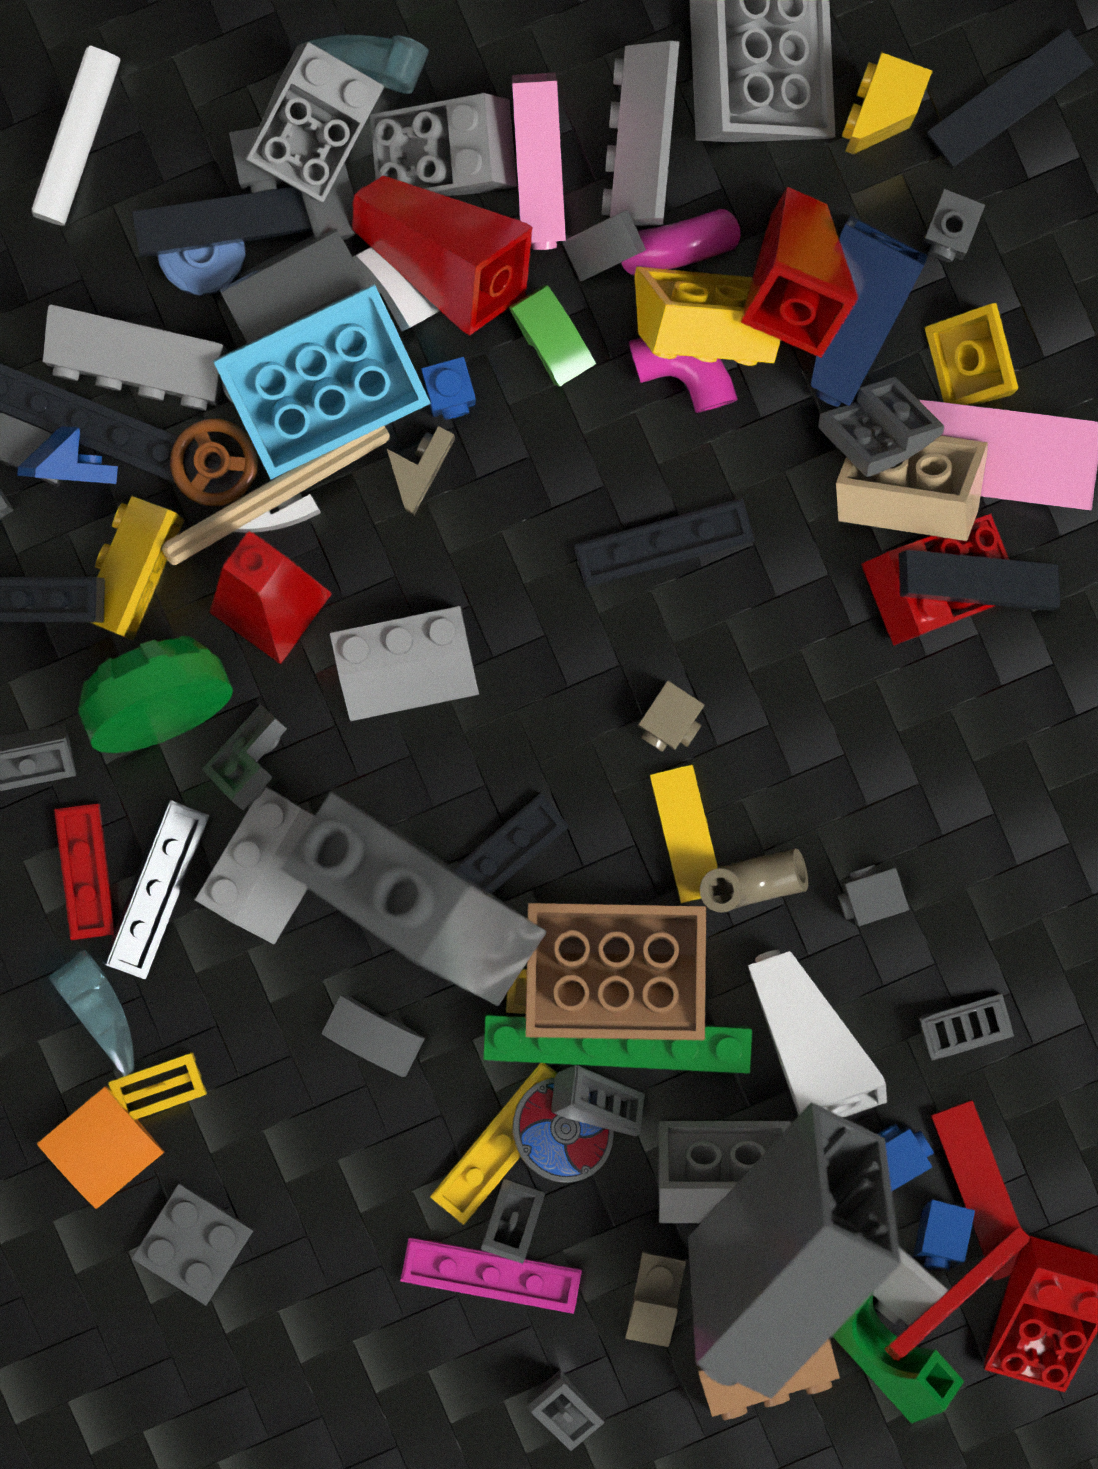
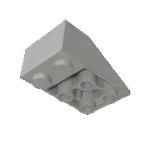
M310 42L298 45L276 85L245 160L323 203L384 85Z
M482 93L370 115L376 180L384 175L444 196L477 194L517 187L509 99Z

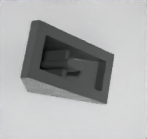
M504 1179L482 1242L481 1250L523 1264L545 1193Z
M561 1369L527 1397V1408L570 1451L605 1423Z

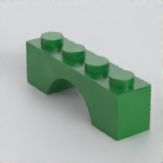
M873 1293L832 1335L911 1424L944 1412L964 1383V1380L936 1349L915 1346L903 1358L894 1361L884 1348L897 1336L888 1330L877 1316L873 1306Z

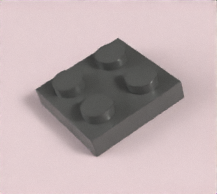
M180 1182L132 1259L199 1302L207 1305L253 1233L254 1228Z

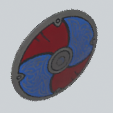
M555 1078L546 1079L532 1086L522 1096L516 1107L513 1118L515 1145L524 1162L543 1178L561 1183L577 1182L594 1174L605 1163L612 1148L614 1131L552 1113L551 1105ZM589 1092L588 1103L591 1102L592 1092Z

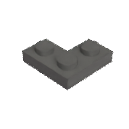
M260 704L202 770L232 802L244 810L250 802L257 800L263 794L266 784L273 778L258 761L264 754L269 753L277 746L280 736L287 728Z

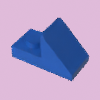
M62 426L18 466L17 476L116 484L118 466L102 465V456L78 454L79 428Z

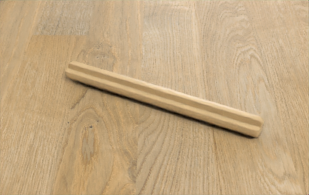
M382 426L278 476L166 541L162 546L166 559L170 564L177 565L376 449L390 438L385 426Z

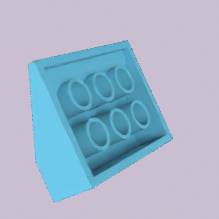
M375 284L213 360L270 479L431 404Z

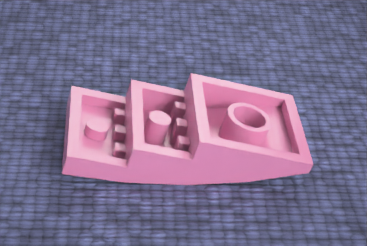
M920 400L944 425V432L941 436L988 442L981 497L1092 510L1098 466V422Z

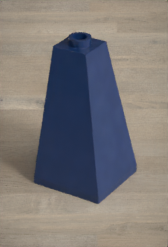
M850 216L841 232L840 243L858 294L857 302L823 356H816L811 386L818 390L816 396L835 407H839L841 402L848 406L851 405L928 258L926 254L853 216Z

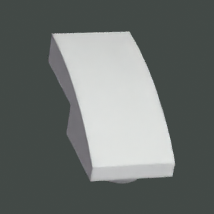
M372 247L353 257L368 286L375 284L378 292L383 295L401 331L416 325L440 311Z
M298 493L278 505V512L272 514L269 510L233 532L276 530L300 523L321 512L311 494L302 498L301 494Z

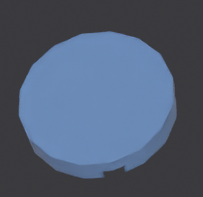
M244 242L162 254L158 255L162 270L172 284L182 292L204 296L217 294L220 292V289L236 280L242 271L246 253Z

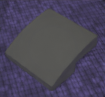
M896 377L859 388L857 402L852 403L850 406L846 405L821 413L818 426L866 477L885 471L907 460L932 443L944 432V425Z

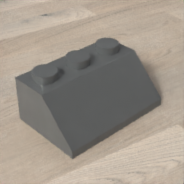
M335 228L220 289V292L247 343H250L368 287L339 231Z

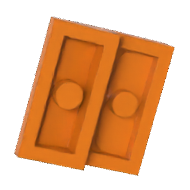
M107 1086L37 1143L59 1171L95 1209L99 1208L164 1153L163 1149L138 1119L135 1120Z

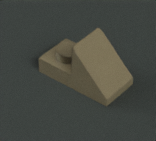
M439 426L434 435L427 432L415 453V456L421 458L418 465L387 449L405 510L412 515H415L455 440L454 434Z
M642 1251L625 1339L669 1347L678 1313V1299L686 1260Z

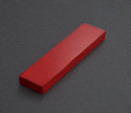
M970 1099L933 1113L930 1116L964 1206L967 1209L975 1210L972 1227L982 1254L985 1257L1020 1224L974 1102ZM1023 1248L991 1276L993 1281L1011 1275Z
M1020 1226L1013 1230L937 1302L885 1347V1351L894 1361L903 1358L1029 1242L1030 1237Z

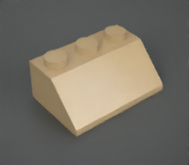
M940 435L932 443L907 460L869 477H866L846 457L836 481L839 521L967 541L979 509L988 442Z

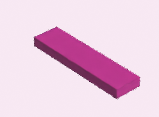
M409 1236L401 1281L574 1314L582 1269L525 1258L522 1264L480 1249Z

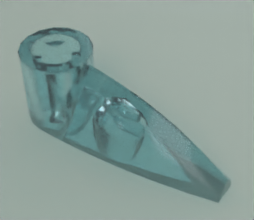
M339 35L308 41L384 85L385 88L409 94L415 88L429 53L424 45L404 36H393L392 39L366 35Z
M83 950L50 975L49 978L88 1031L123 1075L126 1076L134 1070L132 1040L126 1016L107 977L89 953Z

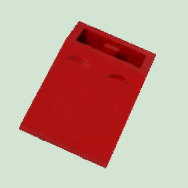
M989 514L975 519L967 541L929 536L886 552L861 564L894 646L995 606L900 597V552L915 550L1009 560L992 515Z
M1030 1236L1029 1242L1023 1248L1012 1270L984 1362V1370L1065 1393L1098 1332L1097 1255Z

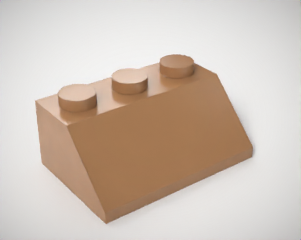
M829 1339L772 1399L739 1383L733 1386L721 1385L708 1377L697 1364L712 1417L721 1414L722 1420L742 1416L748 1413L747 1406L763 1402L765 1407L785 1403L790 1400L789 1393L806 1389L807 1394L825 1391L832 1387V1380L840 1378Z

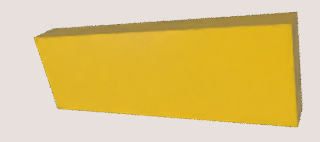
M693 765L650 775L681 903L701 899L700 884L703 877L708 872L718 868Z

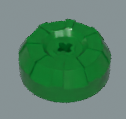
M181 636L178 639L159 642L152 640L140 644V648L127 652L116 659L110 658L99 665L98 671L88 681L83 683L78 713L90 743L95 750L105 753L128 752L162 743L197 727L227 704L232 696L233 689L221 660L192 637Z

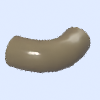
M795 848L725 865L708 872L703 877L700 884V896L703 903L709 909L716 912H728L742 906L805 892L808 889V874L805 861L801 852Z

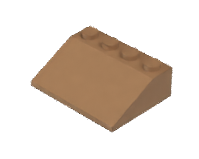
M528 903V919L546 930L547 933L527 962L526 1037L705 1040L706 906Z

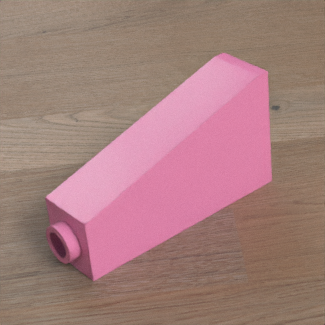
M556 73L512 75L520 221L533 227L531 249L557 248V241H566Z

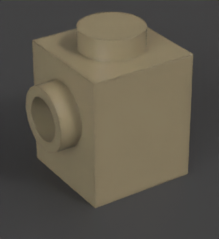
M667 681L638 725L645 730L641 738L661 752L664 751L666 746L675 750L679 743L688 747L701 727V724L696 722L695 719L704 707V704Z

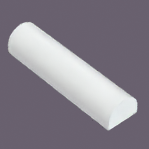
M93 46L86 48L32 207L33 217L63 226L66 223L121 61L119 57Z

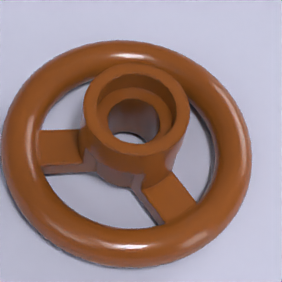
M204 419L190 425L179 435L171 451L170 469L175 484L186 497L202 505L222 506L236 501L251 487L257 474L258 456L250 436L240 426L224 419ZM207 432H222L234 438L242 448L244 457H231L221 444L211 442ZM195 439L199 446L194 455V465L198 470V474L190 482L184 471L183 459L188 445ZM211 454H218L221 457V464L216 469L206 467V459ZM227 470L243 472L240 480L232 488L220 493L204 492L212 478L221 477Z

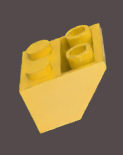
M885 53L881 54L877 65L869 62L856 95L865 99L862 106L853 104L841 136L850 139L846 152L855 154L909 129L918 112L932 70Z

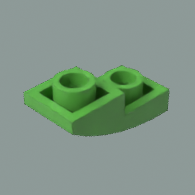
M548 285L540 287L509 307L528 345L536 349L555 385L560 387L596 364L571 319Z

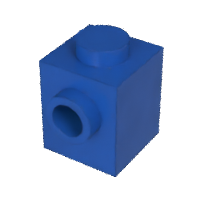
M464 357L421 368V375L427 397L431 403L430 407L433 417L443 414L444 420H449L470 413L468 407L475 406L476 398Z
M894 1124L877 1134L885 1138L891 1191L932 1168L927 1157L934 1154L921 1130L913 1134L908 1126L899 1129L897 1124Z
M931 1200L924 1205L912 1258L924 1260V1267L940 1272H950L951 1267L956 1268L964 1263L975 1210Z

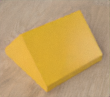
M992 303L925 327L944 403L973 406L1012 396L1019 389L997 303Z

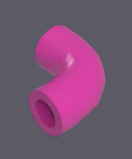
M716 209L680 222L639 230L638 233L646 251L621 262L627 273L635 275L636 267L670 270L704 261L735 249L740 240V227L732 213L725 209Z
M641 337L628 341L640 382L643 383L665 376L679 378L686 384L690 392L696 413L718 408L738 400L732 379L721 359L717 358L715 362H704L693 356L677 355L674 359H665L654 355Z

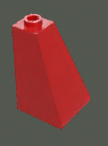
M384 175L354 194L352 230L469 336L526 296L533 229L531 225Z
M787 187L770 216L740 323L818 357H822L857 302L858 294L828 205Z
M249 530L222 567L210 613L282 664L332 593L286 556Z

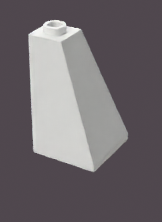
M773 950L755 958L756 963L748 965L750 976L798 1116L811 1102L841 1117L887 1103L886 1084L882 1074L791 951L781 954L779 950Z

